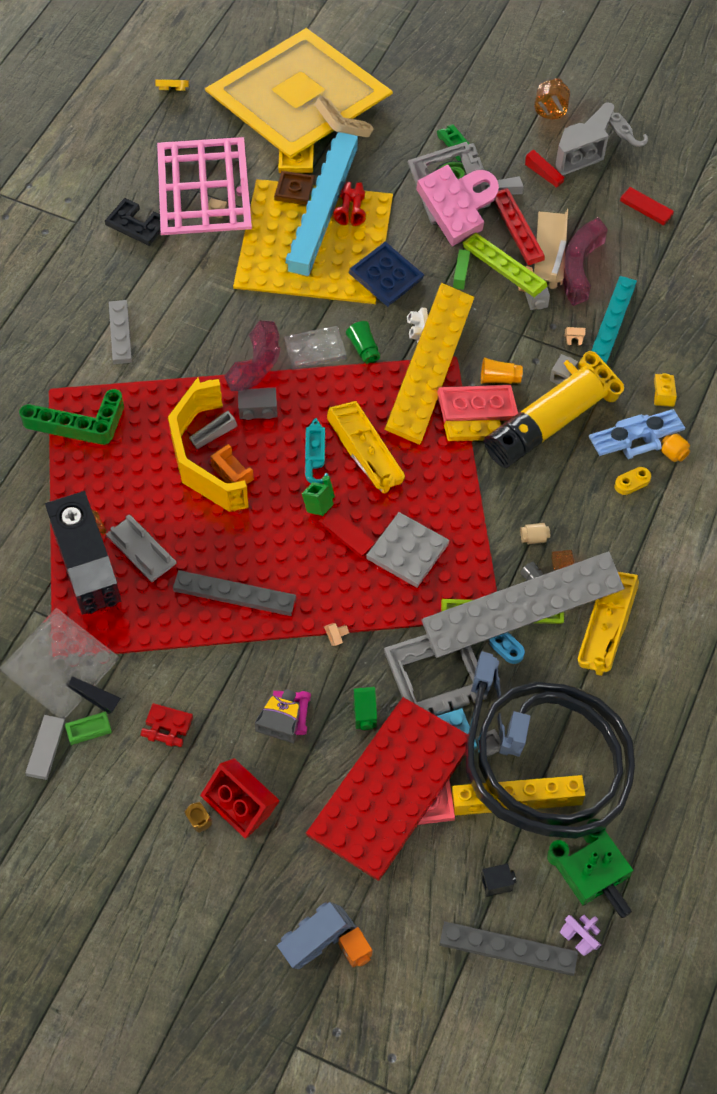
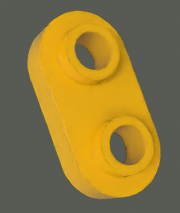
M156 79L155 86L159 87V90H169V87H175V90L185 91V87H189V80Z
M637 467L617 477L614 485L615 490L619 494L628 495L646 487L650 483L651 472L644 467Z

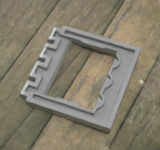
M464 142L408 160V166L416 186L419 179L430 174L428 165L456 156H460L467 174L476 170H484L480 157H477L478 152L474 143L468 144ZM482 182L473 187V191L480 193L486 190L485 188L488 189L490 185L487 182ZM422 199L431 225L436 224V220Z
M427 634L384 648V653L402 697L428 712L432 710L435 716L449 712V704L452 705L454 710L470 705L469 697L475 703L477 693L471 692L472 684L416 702L413 687L402 665L435 655ZM471 646L461 649L460 653L473 682L477 660Z

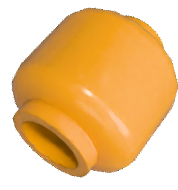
M678 433L665 436L661 442L663 444L661 452L673 462L683 461L690 453V444Z

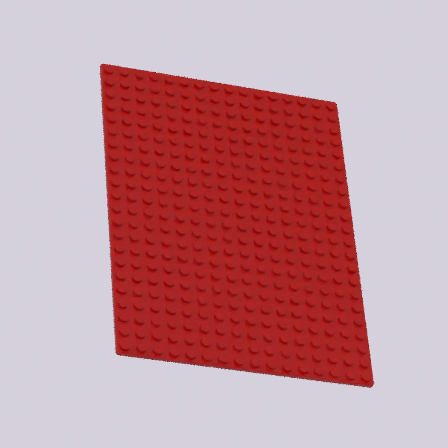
M455 356L452 357L442 387H462L458 359ZM411 360L50 389V409L96 418L108 390H119L124 403V409L114 436L108 444L102 445L49 434L50 501L78 492H86L115 575L122 601L113 607L98 609L92 614H81L50 522L52 657L54 659L321 636L327 635L324 626L336 623L337 628L347 625L349 633L423 626L421 621L423 618L442 612V599L475 600L497 592L472 441L447 440L439 397L420 445L384 430ZM197 378H199L200 383L219 379L223 407L199 412L181 436L185 456L188 460L226 483L212 468L210 456L229 444L232 447V455L245 469L251 467L253 470L254 480L246 485L249 508L229 512L182 483L171 438L168 416ZM276 388L278 417L270 419L254 418L251 420L239 418L238 390ZM357 401L403 471L405 477L402 484L390 487L387 493H382L375 487L371 479L350 456L329 423L327 414L330 407ZM229 411L235 418L238 426L196 449L189 437ZM315 418H317L322 427H325V464L321 468L313 469V477L315 479H322L325 473H328V476H330L335 497L332 499L334 505L331 508L375 543L398 512L449 540V545L418 588L369 561L367 555L361 559L318 524V520L322 517L321 515L307 512L302 493L311 484L305 477L306 427H309ZM369 464V466H370V468L372 469V471L376 473V471H375V470L372 468V466ZM127 515L132 516L177 563L152 583L106 536L111 531L110 528L112 526L116 527L126 520ZM178 570L296 595V602L292 616L174 592L173 586Z

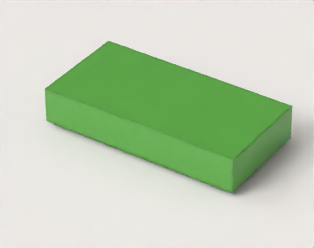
M106 711L65 723L70 745L112 733Z

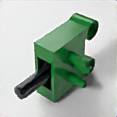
M590 819L587 824L599 821L600 819ZM605 828L599 831L597 835L583 836L589 845L571 856H568L569 847L566 842L562 840L553 841L547 853L548 862L556 866L582 906L604 894L620 918L630 915L632 912L630 907L615 886L630 878L633 869L607 834ZM553 850H560L563 856H556Z

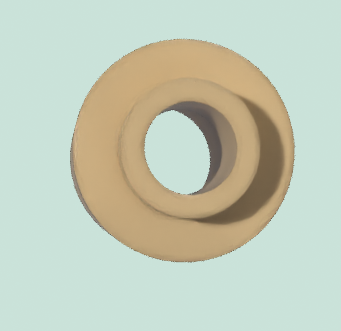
M536 523L520 527L521 541L527 544L547 542V538H550L549 526H545V523Z

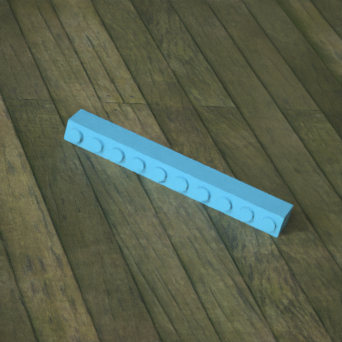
M338 132L336 138L332 139L331 151L328 150L326 163L322 164V174L317 177L316 188H313L311 194L312 199L308 201L306 206L307 212L302 215V225L297 228L296 240H293L291 244V253H288L286 256L288 272L309 276L356 154L358 136Z

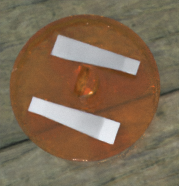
M554 78L539 84L534 107L536 112L543 118L558 119L563 117L568 111L570 89L561 79Z

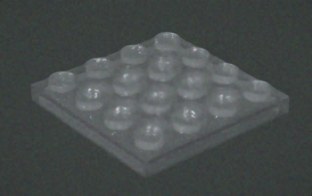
M55 608L0 667V670L58 718L65 719L83 699L82 696L65 686L68 680L73 676L95 686L119 660V657L63 612Z

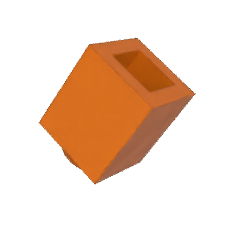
M359 927L339 938V946L352 968L357 965L361 967L371 960L372 949Z

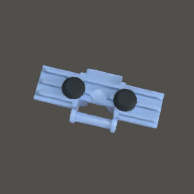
M672 409L652 416L641 414L618 421L616 427L590 434L589 438L599 456L623 449L626 457L632 459L633 456L654 449L657 451L661 450L662 446L658 438L683 431L685 426L675 410ZM643 437L644 441L648 443L630 448L632 447V440Z

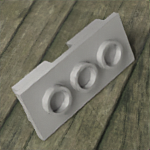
M127 515L126 520L118 526H112L110 528L111 531L106 534L151 583L177 564L130 515Z

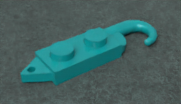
M315 418L310 426L306 427L305 477L309 483L323 484L322 479H315L313 477V469L321 468L325 464V427H322L317 418Z

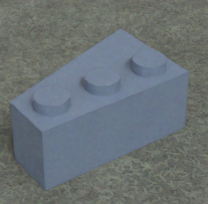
M332 902L323 903L316 909L317 913L311 918L306 917L298 924L299 928L294 932L286 933L281 938L282 942L277 947L292 968H302L319 956L322 950L331 942L333 944L339 942V936L346 930L350 929L352 931L357 928L341 906Z

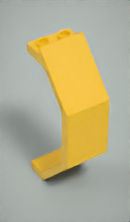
M197 378L168 416L171 438L182 483L229 512L249 508L245 480L235 483H224L188 460L185 456L181 436L199 412L223 407L219 379L200 383L199 378Z

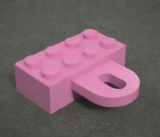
M446 165L419 179L416 190L453 247L471 237L474 233L483 230L484 221L477 210L490 204L496 198L499 186L496 177L488 171L476 170L457 179L449 165ZM482 182H487L490 185L488 189L480 193L473 191V187Z

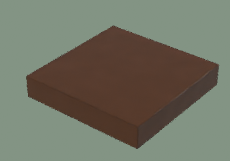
M281 171L274 201L307 205L315 184V176Z

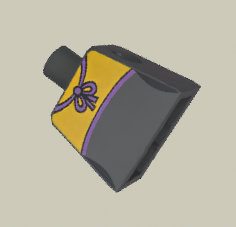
M286 689L282 698L277 696L269 698L255 721L256 732L294 744L300 716V704L294 702L296 697L294 691Z

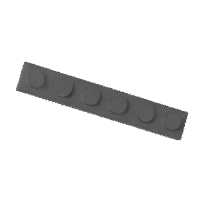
M178 570L173 586L174 592L292 616L296 602V595L180 570Z
M445 921L439 946L571 976L575 974L578 951Z

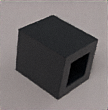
M508 863L482 869L481 879L486 897L513 890L516 876L514 870H510Z

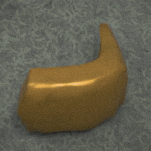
M201 802L190 804L185 810V815L197 832L205 831L212 825V820Z

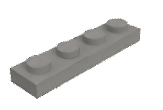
M127 300L110 301L109 314L113 364L132 363Z

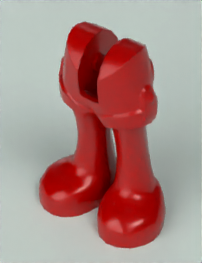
M346 181L340 192V197L343 200L342 207L336 208L333 212V217L337 223L341 225L348 224L351 202H353V211L350 219L351 225L358 226L365 222L366 212L360 208L366 193L362 183L356 182L355 189H352L351 182Z

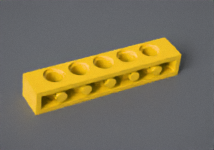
M582 775L498 782L516 801L534 809L582 805L586 796ZM482 783L483 786H484V788H485L504 808L508 809L497 797H495V796L490 792V790H489L487 784H486V783ZM471 784L452 786L451 794L455 816L492 813L477 798Z

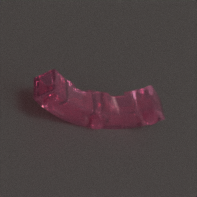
M599 217L585 224L577 231L566 251L563 282L565 293L572 306L589 298L591 285L585 276L583 262L588 253L590 254L594 249L605 244L608 232L607 227Z
M260 320L249 334L253 345V359L235 362L224 377L231 391L247 390L258 385L277 362L280 354L278 344L280 336L274 321Z

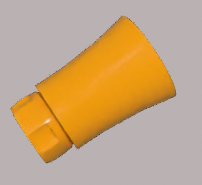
M484 357L481 368V384L521 383L523 366Z

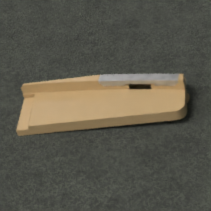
M568 209L565 214L538 212L536 240L545 255V260L534 264V273L548 281L550 289H556L558 282H560V285L563 283Z

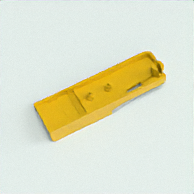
M357 401L330 407L327 414L329 423L350 456L371 479L375 487L382 493H387L390 487L402 484L405 477L403 471ZM369 464H370V465L372 466V468L376 471V473L372 471V469L370 468Z

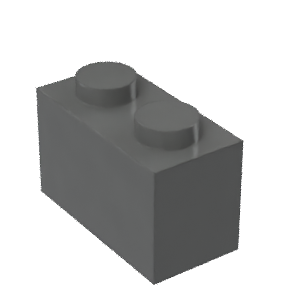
M276 388L238 390L239 418L251 420L254 418L270 419L278 417Z

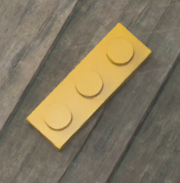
M500 420L446 421L444 424L448 441L484 440L487 435L501 426Z

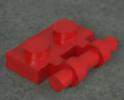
M153 703L146 719V725L152 728L150 730L142 728L140 735L152 742L157 740L166 743V746L182 747L184 739L177 736L178 734L187 735L193 714ZM160 729L169 731L170 733L167 735L160 733L159 731Z

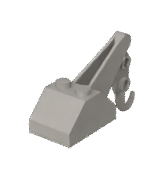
M604 103L585 124L578 123L564 129L558 146L555 169L560 174L566 175L604 160L609 136L606 133L608 125L613 128L620 138L626 139L631 145L636 147L647 144L648 136L644 134V140L637 141L633 137L631 126L619 113H614V105L612 103Z

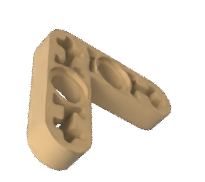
M324 96L318 97L315 106L333 130L356 136L370 137L374 129L372 125L365 121L343 118L328 98Z

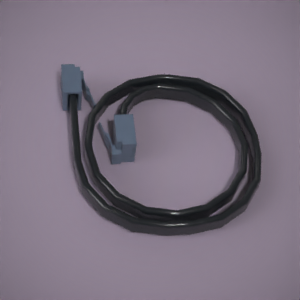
M481 651L471 692L477 693L466 743V774L477 798L499 819L532 833L548 837L577 839L602 831L621 814L633 786L635 771L633 740L621 717L600 698L565 684L533 682L512 688L501 697L500 679L498 676L499 661L493 657V654ZM493 677L498 700L492 704L479 733L478 766L490 792L508 809L504 808L484 788L474 766V740L483 697L488 695ZM537 693L522 704L519 712H513L508 724L506 737L505 727L501 722V714L498 713L497 716L501 740L499 753L520 757L524 748L530 721V715L525 713L532 707L544 703L559 704L583 715L602 733L612 752L614 778L608 793L593 807L571 814L540 812L516 801L497 782L487 761L486 736L495 713L513 699ZM611 724L624 747L626 774L622 794L617 806L602 820L579 827H571L569 825L592 819L612 801L623 775L622 749L610 726Z

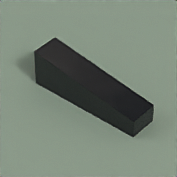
M73 676L65 685L104 712L106 711L107 714L113 712L121 699Z

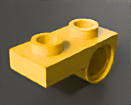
M666 373L655 374L654 405L674 407L677 397L674 375Z

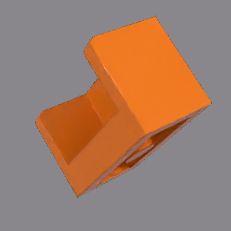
M229 444L210 456L212 468L226 483L245 480L247 485L254 480L251 467L245 469L232 455V447Z

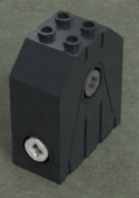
M78 492L45 503L56 542L81 614H92L98 609L113 607L117 603L122 602L115 575L86 492Z

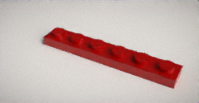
M506 188L498 191L494 203L527 265L544 261L545 255L509 189Z

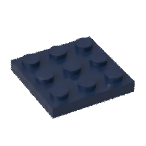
M387 242L382 243L352 266L348 272L387 307L419 283L424 277L421 271Z

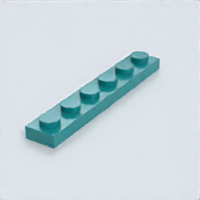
M619 276L591 350L598 354L606 365L637 280Z

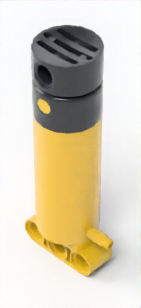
M588 351L583 355L578 363L579 370L569 360H566L564 365L572 375L487 435L484 439V444L488 454L499 466L508 468L602 398L608 402H615L624 391L622 381L599 355L593 351Z

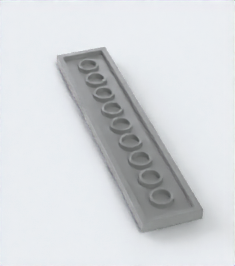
M608 551L428 616L421 621L435 657L439 658L622 591L625 588Z

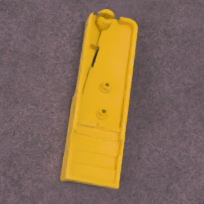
M618 572L625 589L595 601L578 655L580 667L595 670L596 675L601 676L603 672L611 670L620 638L626 629L638 589V575ZM610 641H611L612 644H611V646H610L608 652H606V649H607V647H608V645H609V643H610Z

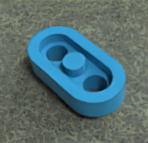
M508 632L489 639L490 646L508 663L517 664L523 660L524 647ZM500 639L502 642L497 643L495 640ZM515 653L517 656L513 657L510 654Z

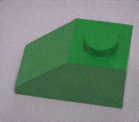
M375 687L354 688L353 708L355 727L364 731L371 730L377 727Z

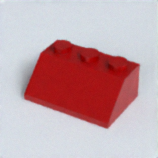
M235 758L219 764L200 795L245 839L270 817L280 801Z

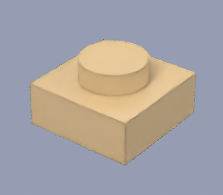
M212 198L208 204L209 210L227 209L228 206L226 201Z

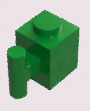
M330 476L322 478L323 484L312 482L302 493L308 513L323 516L334 505L332 499L335 497Z

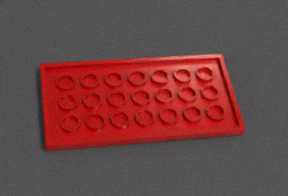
M402 697L310 826L306 835L377 881H380L466 755L468 734Z

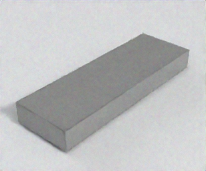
M44 715L25 773L26 776L44 780L48 779L66 723L65 719Z

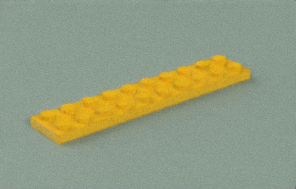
M440 284L384 430L420 445L438 398L437 391L443 385L475 297L446 284Z

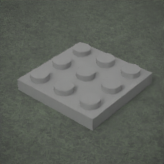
M398 512L368 552L367 559L418 588L449 545V540Z

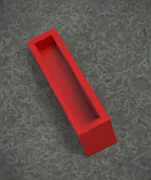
M534 149L526 155L525 165L556 188L564 182L565 177Z

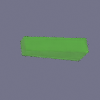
M459 249L453 288L464 290L470 251Z

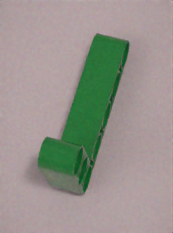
M111 389L106 392L96 418L30 404L22 406L19 414L26 429L105 445L111 442L124 409L121 392L117 389Z

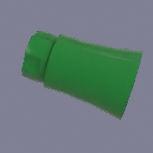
M359 321L352 324L346 330V336L354 345L359 357L366 364L378 361L380 353L371 333L369 323L367 321Z

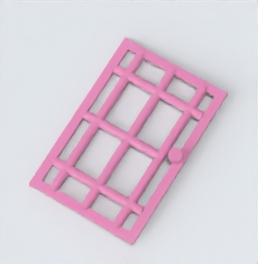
M244 137L157 143L161 235L252 229ZM231 145H238V151L231 152ZM224 146L225 152L205 153V147ZM198 147V154L178 155V149ZM171 149L172 156H165V150ZM239 158L241 186L236 188V193L238 196H242L243 208H236L232 159ZM225 159L227 180L207 181L205 160ZM199 161L200 182L180 183L179 162ZM165 163H172L173 184H166ZM227 187L229 209L209 210L207 188ZM200 189L202 210L181 212L180 190ZM166 191H173L174 212L167 213ZM236 215H244V222H237ZM229 216L230 223L210 224L209 217ZM202 218V225L182 226V219ZM175 219V227H168V220Z

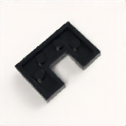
M124 198L105 219V225L150 246L161 233L160 214L153 211L143 223L133 218L140 210L139 204Z

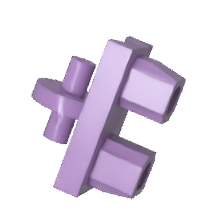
M568 915L560 933L568 941L576 933L581 935L583 939L575 948L583 956L589 954L593 949L597 950L601 944L588 931L591 930L595 935L601 931L595 926L598 918L594 916L589 920L583 915L580 918L585 924L583 927L572 916Z

